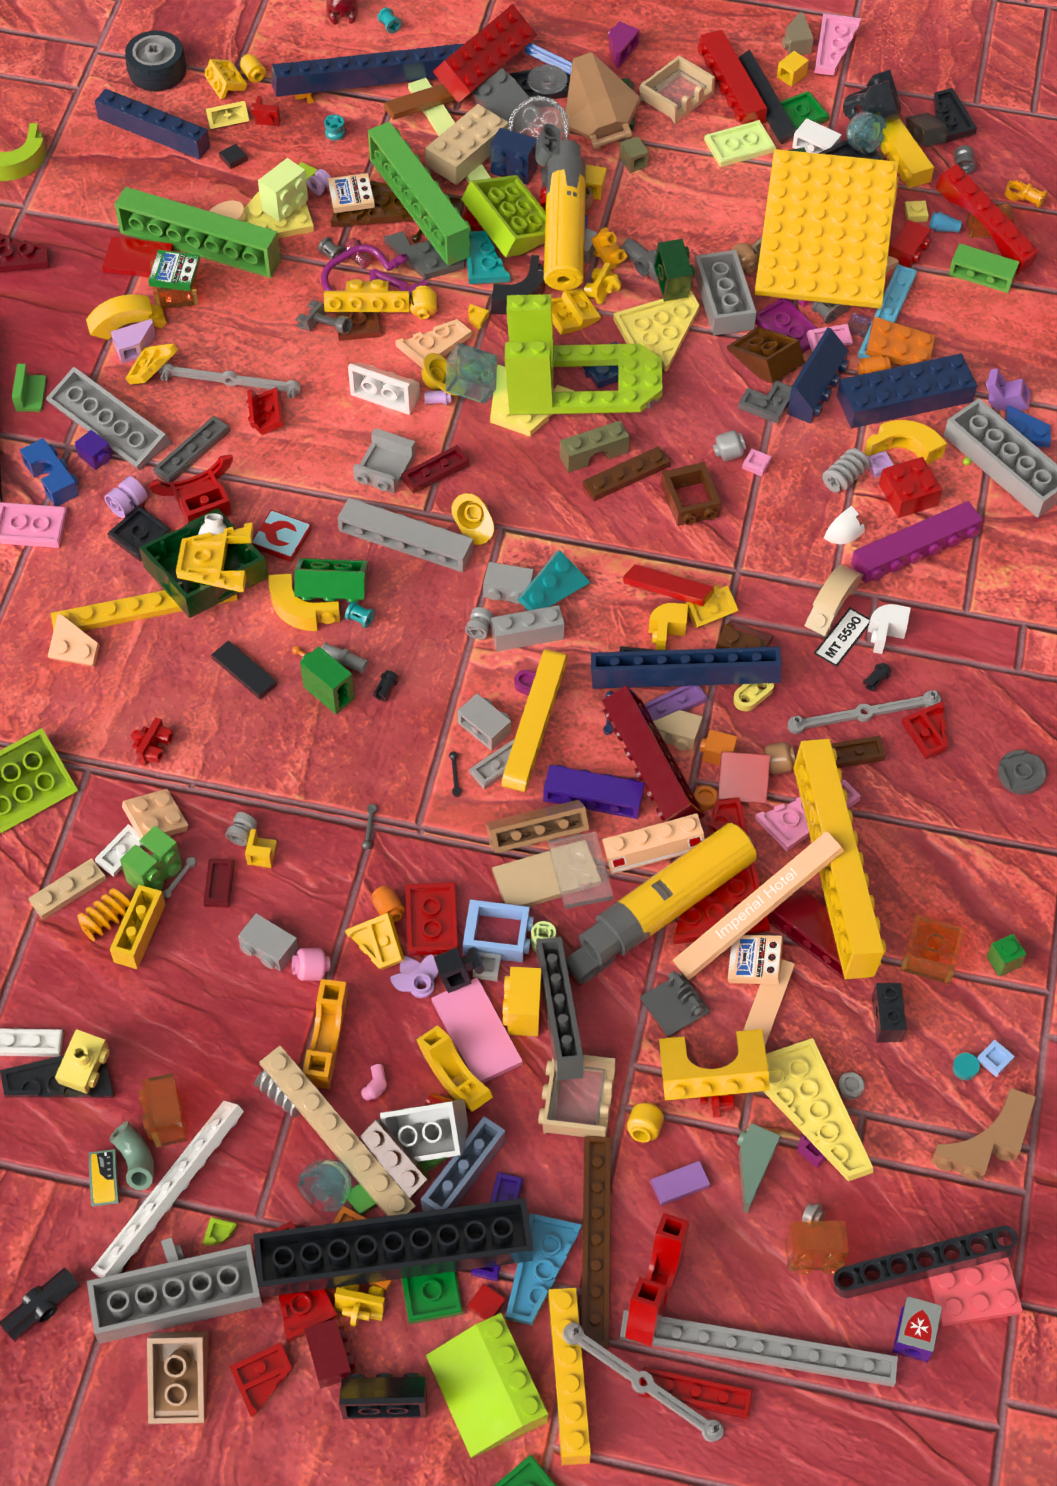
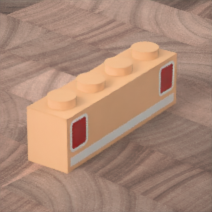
M698 814L602 839L611 874L681 856L705 840Z

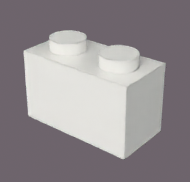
M806 118L794 133L792 148L805 147L806 152L818 154L839 144L842 134Z

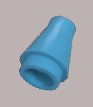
M940 211L938 213L933 212L929 228L934 229V232L959 233L962 221Z

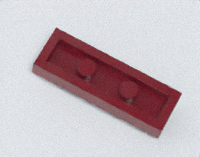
M456 445L401 473V479L414 494L468 466L469 459L459 446Z

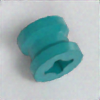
M336 114L327 116L324 120L326 137L333 141L342 139L345 135L343 117Z

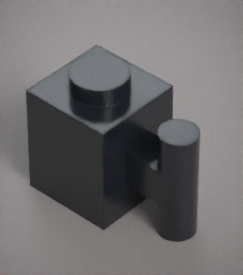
M457 947L434 957L439 975L448 993L472 984L468 971L474 969L476 974L484 972V966L476 947L469 948V956L464 958L461 957Z

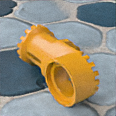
M1010 180L1005 190V196L1009 200H1027L1035 204L1037 208L1041 207L1048 193L1032 187L1030 183L1026 185L1021 181L1018 182V180ZM1014 188L1019 190V192L1016 193L1010 189Z

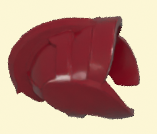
M357 0L326 1V13L334 25L337 24V18L332 11L340 12V16L345 17V12L352 9L349 23L352 24L358 14Z

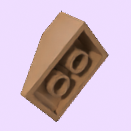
M208 1331L153 1332L147 1338L148 1424L205 1422L209 1366Z

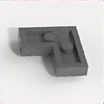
M775 381L768 395L747 388L739 401L738 409L778 424L789 405L792 386Z

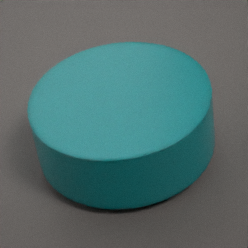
M970 1053L959 1054L952 1065L954 1074L962 1080L973 1079L980 1068L978 1059Z

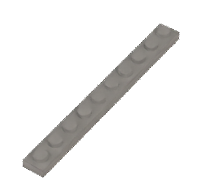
M624 1310L619 1340L639 1343L625 1338L629 1311ZM662 1316L652 1346L894 1387L896 1384L898 1356Z

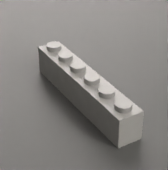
M348 498L337 518L340 532L460 572H464L473 554V539L464 534H457L443 527H436L424 521L406 517L403 514H396L382 507L366 504L361 500Z

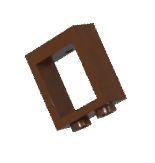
M704 462L662 471L661 487L677 526L690 525L694 522L720 517L721 501ZM702 483L709 501L682 507L675 489Z

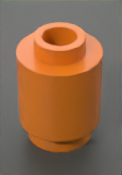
M882 355L861 358L860 363L857 364L859 375L891 368L889 358Z
M381 886L372 893V903L380 916L389 913L392 915L394 923L403 917L405 908L393 889H390L389 886Z

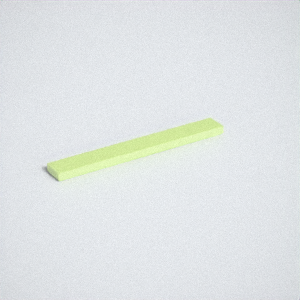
M427 78L408 83V89L411 93L432 87ZM443 104L423 110L438 136L455 123ZM481 164L465 178L470 183L471 180L488 179L491 177Z

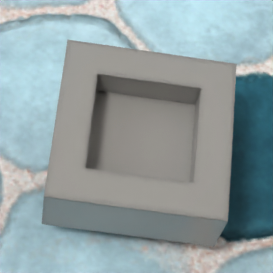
M478 951L484 966V972L476 974L473 969L472 978L477 977L478 979L497 982L501 955Z
M172 1237L161 1241L168 1263L185 1259L180 1244L175 1246Z

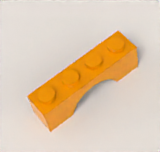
M325 979L320 981L316 1001L314 1032L311 1045L306 1051L302 1071L317 1088L330 1089L348 998L346 982Z

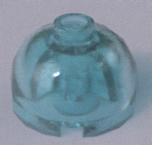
M870 111L857 113L850 120L846 129V138L849 145L862 154H865V151L873 152L884 139L885 135L882 132L883 128L886 129L885 119Z
M321 1158L311 1162L298 1177L300 1180L297 1184L302 1195L313 1205L315 1200L326 1205L322 1210L327 1212L339 1211L346 1203L352 1191V1180L346 1167L341 1162L332 1159Z

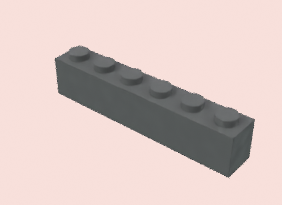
M562 937L536 939V959L538 968H541V988L557 1081L583 1078L584 1058Z

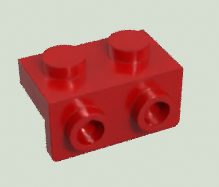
M277 387L259 395L252 389L247 391L248 422L253 429L255 428L263 435L284 426L281 392Z

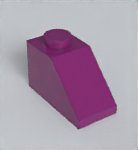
M620 21L608 33L609 50L614 64L618 68L639 45L640 31Z

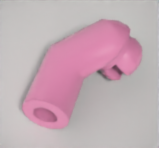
M376 1064L371 1067L373 1080L361 1091L362 1097L367 1101L377 1099L386 1090L387 1082L382 1064Z

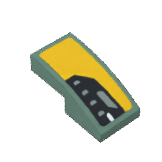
M116 1149L89 1152L91 1207L120 1203Z

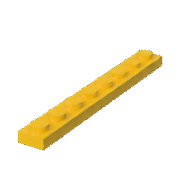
M163 590L51 613L53 630L57 615L61 614L80 630L86 631L181 612L183 610ZM237 594L221 603L236 601Z

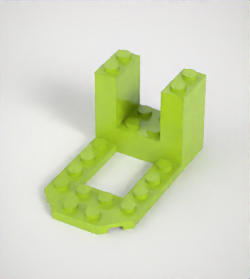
M551 294L507 295L509 342H505V368L509 415L642 412L647 408L649 402L653 399L656 401L662 397V358L643 345H554ZM619 366L618 391L554 392V367Z

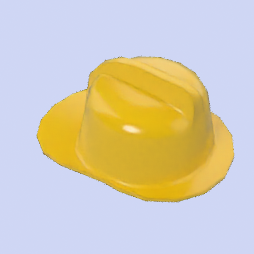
M437 353L426 355L423 361L424 368L421 370L425 385L432 390H443L453 396L463 394L466 390L464 377L443 356Z
M464 493L459 495L452 504V515L462 534L473 539L474 545L487 543L494 533V523L487 505L474 494Z

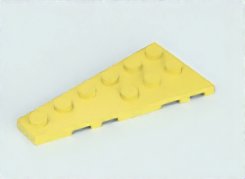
M811 1038L767 1053L770 1090L763 1092L847 1181L873 1173V1166L814 1039Z

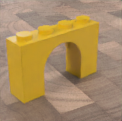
M762 1029L736 1031L738 1056L729 1065L717 1069L701 1068L689 1061L686 1053L685 1036L659 1039L665 1101L769 1091V1071Z

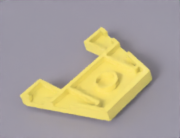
M497 365L490 423L531 436L549 421V417L552 414L509 415L506 368ZM559 385L554 389V392L574 391Z

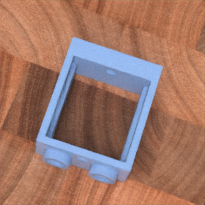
M470 900L463 940V955L469 956L468 949L476 947L479 952L500 954L501 960L523 963L524 954H529L530 939H526L527 931L531 932L534 917L529 916L530 907ZM479 916L521 920L518 945L476 940Z

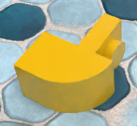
M666 603L658 606L652 612L648 633H653L652 643L656 644V650H665L667 635L685 636L688 604Z

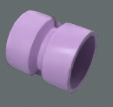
M128 476L118 485V488H113L104 498L108 507L118 517L125 518L134 510V506L138 507L148 496L143 486L135 478Z

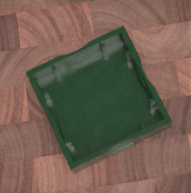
M218 508L207 513H216L222 515L223 523L227 526V528L233 527V529L235 530V526L225 517V515ZM205 515L189 522L176 531L167 533L139 547L143 567L189 618L240 593L234 590L177 578L176 568L181 541L184 538L199 534L201 526L205 523ZM251 543L227 545L223 571L245 570L246 583L244 590L269 578L265 557Z

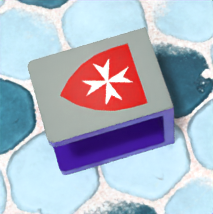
M907 1297L905 1306L901 1308L892 1353L928 1362L934 1350L942 1307L934 1303Z

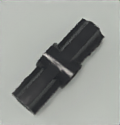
M64 1267L42 1287L36 1286L23 1297L22 1304L0 1321L1 1327L16 1342L37 1323H43L50 1319L56 1313L58 1305L80 1287L79 1283Z

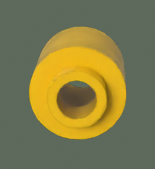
M246 54L241 58V70L249 81L253 83L260 82L266 75V69L258 58L251 54Z

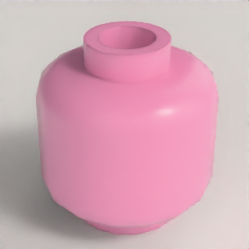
M301 948L292 957L293 975H297L301 981H320L324 978L325 972L330 970V958L325 956L321 948Z

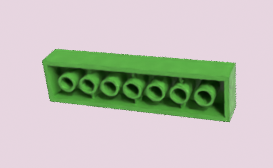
M390 122L369 129L370 161L446 265L449 266L470 257L469 248L471 247V242L469 240V233L471 228L469 223L462 219L458 208L453 207L448 195L441 191L439 183L432 179L427 167H423L418 155L414 154L409 143L402 139L399 130L394 128Z
M128 187L123 189L114 203L121 234L141 240L173 243L175 250L197 254L201 258L268 278L272 277L281 262L278 232L272 229Z

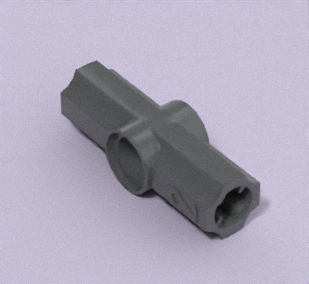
M628 238L620 249L625 250L627 258L635 264V268L640 275L644 277L649 275L658 283L653 267L656 251H648L634 239Z

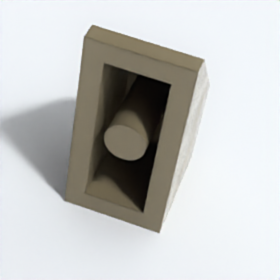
M799 12L787 26L785 37L782 38L783 49L787 50L788 55L793 51L800 55L812 53L814 38L803 12Z

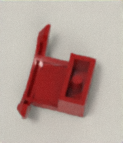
M233 455L220 456L212 467L194 477L176 482H164L155 479L149 484V487L157 495L174 496L187 524L217 508L225 517L231 515L230 500L222 483L218 484L217 479L230 468L233 462Z

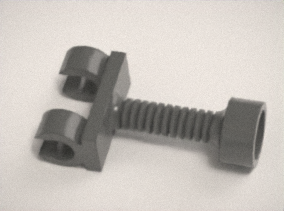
M312 300L306 306L311 307L308 316L299 314L295 319L300 321L296 326L302 330L307 329V331H311L318 322L334 326L336 331L342 334H348L352 329L351 318L339 316L337 319L326 316L327 312H325L324 304L316 300Z

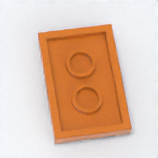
M874 317L865 354L872 357L879 355L887 356L890 362L901 366L928 361L931 359L935 335Z

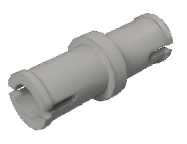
M326 642L323 644L322 649L343 667H349L362 674L366 670L368 660L351 654L350 650L346 648L342 650Z

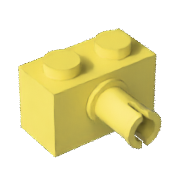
M76 1029L55 1076L57 1082L88 1094L90 1087L94 1088L99 1078L97 1071L100 1064H105L109 1056L110 1049H107L108 1044L106 1040Z

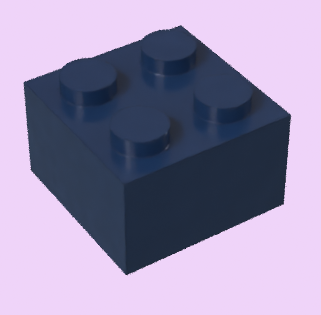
M500 127L491 142V174L501 177L517 175L523 184L528 185L537 170L535 158L537 138Z

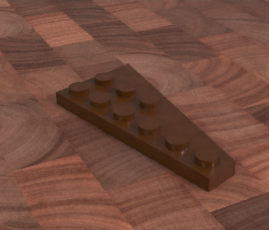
M370 181L375 208L333 213L331 227L414 220L388 184ZM447 194L453 207H457L460 215H462L465 205L461 200L463 196Z

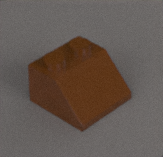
M729 621L724 625L717 641L716 649L769 647L774 635Z

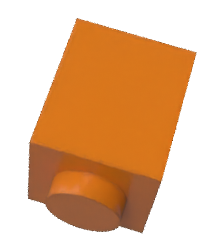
M709 730L708 737L702 738L699 751L703 752L702 762L720 766L721 751L735 752L737 736Z

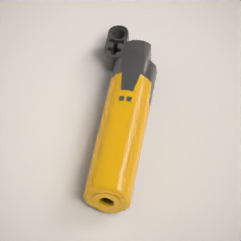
M547 123L543 126L537 137L535 154L537 163L540 166L547 167L544 281L553 289L567 291L579 287L584 279L586 164L581 158V145L572 140L560 141V130L558 127Z

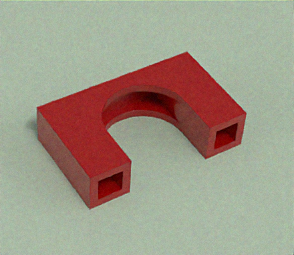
M663 1213L655 1234L652 1257L646 1278L639 1277L631 1297L625 1338L652 1346L683 1261L690 1221Z

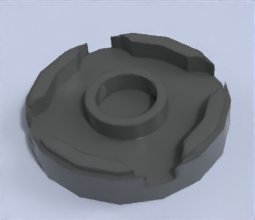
M1014 750L1005 754L999 763L997 771L999 781L1004 788L1019 795H1028L1038 791L1044 784L1047 773L1045 764L1040 757L1035 754H1029L1025 750Z

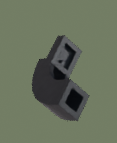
M531 255L529 273L523 281L512 285L493 284L491 314L507 315V295H543L546 283L544 281L543 265L539 264V255Z

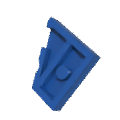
M1011 406L1006 407L1005 420L1036 447L1049 448L1051 443V425Z

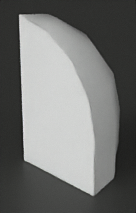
M852 506L846 509L830 525L824 539L835 544H848L865 533L864 524L860 525L856 518L859 515Z

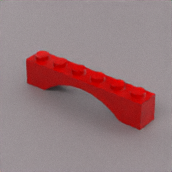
M958 164L943 172L936 189L949 202L963 207L982 223L994 239L1003 257L1019 261L1017 275L1031 266L1039 250Z

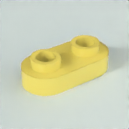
M774 683L743 684L734 693L733 703L735 707L741 711L753 710L772 694Z

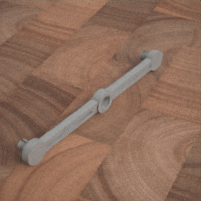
M165 363L158 370L161 375L160 379L163 381L164 379L167 381L170 377L178 376L221 382L227 386L243 385L265 389L277 387L280 391H286L289 398H294L301 391V384L294 380L283 382L239 376L233 371L217 373L173 367L168 363Z
M931 690L926 692L924 696L873 706L860 704L856 709L804 719L800 716H794L789 719L787 729L792 734H801L804 729L856 719L861 722H868L872 719V716L920 707H930L939 703L941 697L937 691ZM865 710L868 714H862L861 711Z
M570 1323L563 1329L562 1337L567 1344L579 1345L631 1381L632 1388L637 1393H648L701 1430L706 1441L716 1442L721 1439L724 1431L719 1421H708L655 1384L648 1372H638L586 1336L579 1324ZM640 1378L646 1380V1386L640 1385Z

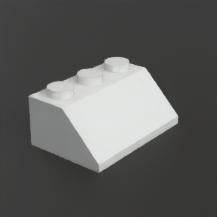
M361 362L350 363L348 366L350 393L352 396L410 415L420 398V382Z

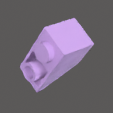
M152 319L111 331L113 345L122 364L136 360L143 348L149 347L156 336Z

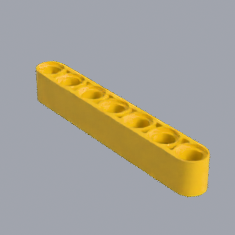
M548 649L543 650L504 770L502 787L522 792L527 790L565 671L568 654Z

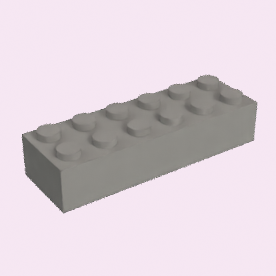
M980 398L947 420L944 437L1037 518L1057 504V464Z
M250 1244L87 1281L94 1334L99 1344L263 1306L258 1289L254 1255Z

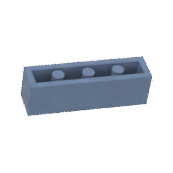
M484 1116L465 1140L463 1155L452 1157L421 1198L422 1210L431 1211L457 1207L505 1144L506 1131Z

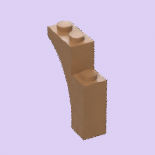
M1010 1088L1000 1115L985 1131L963 1142L937 1144L930 1163L935 1164L937 1168L943 1171L952 1170L962 1174L966 1179L981 1181L986 1173L991 1154H994L1000 1160L1015 1162L1021 1151L1036 1097Z

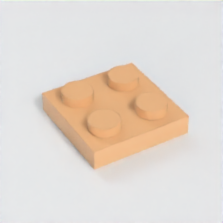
M168 789L123 801L122 808L140 839L154 826L158 827L168 836L187 831L188 824Z

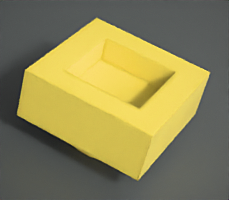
M926 201L905 202L904 210L907 221L927 222L929 215Z

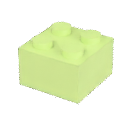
M288 158L258 180L262 211L278 222L290 216L293 211L304 205L308 200L305 170Z

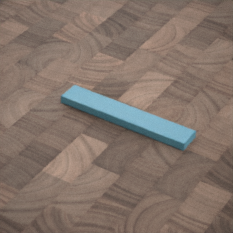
M897 264L883 296L882 308L877 309L874 317L896 323L916 277L917 270ZM871 325L858 352L857 358L861 359L866 357H872L865 354Z

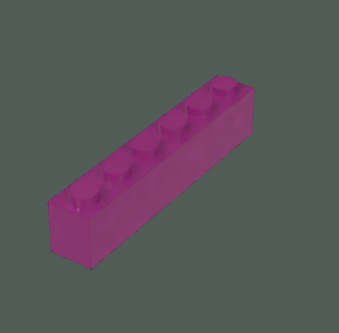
M969 501L854 550L851 565L856 571L864 574L862 577L864 583L872 580L877 581L890 572H897L906 565L918 563L924 557L936 555L949 546L954 547L965 539L976 537L980 533L983 519Z

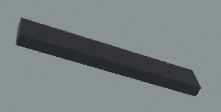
M749 49L739 57V60L767 107L766 119L778 141L783 144L794 136L797 129L755 56Z

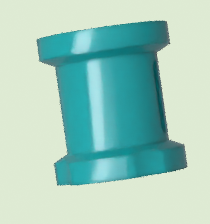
M385 7L380 10L377 19L385 25L386 31L392 34L401 28L402 22L393 15L394 13L391 8Z
M351 602L345 612V619L359 622L364 628L370 626L375 616L374 609L358 605V602Z

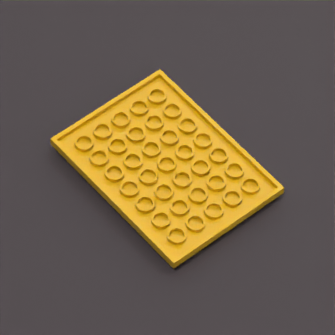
M774 149L755 295L881 309L898 162Z

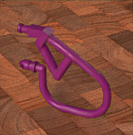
M367 244L356 245L333 258L325 265L321 275V283L325 291H334L328 281L330 271L339 263L359 252L374 254L387 271H391L394 268L397 269L398 266L406 263L409 257L407 254H400L389 262L378 248ZM377 269L370 270V281L375 279L389 281L390 285L399 288L400 291H409V300L411 292L416 287L428 286L426 280L423 279L420 283H414L407 287V282Z

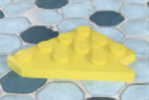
M259 192L244 208L246 217L243 222L277 231L278 239L314 232L306 203L280 222L262 211Z
M690 290L687 298L665 302L663 299L613 313V320L626 344H641L662 358V367L666 372L669 370L699 311V303Z

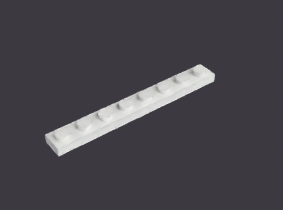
M223 1101L96 1262L91 1269L93 1273L100 1278L121 1273L123 1266L139 1250L140 1244L147 1235L156 1228L158 1221L165 1212L171 1209L173 1202L188 1187L190 1180L205 1165L207 1158L214 1149L220 1146L222 1139L228 1131L237 1124L239 1117L244 1112L239 1105Z

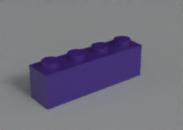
M549 765L543 790V801L563 804L579 800L586 810L638 819L644 783L636 779L617 778L610 774L601 775L591 773L588 770L569 769L563 765Z

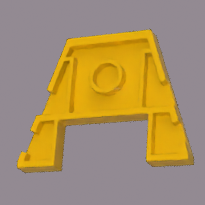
M245 523L243 528L235 530L233 527L225 528L223 533L211 535V532L182 539L176 568L177 578L244 592L246 583L245 570H223L227 545L252 543L253 523Z

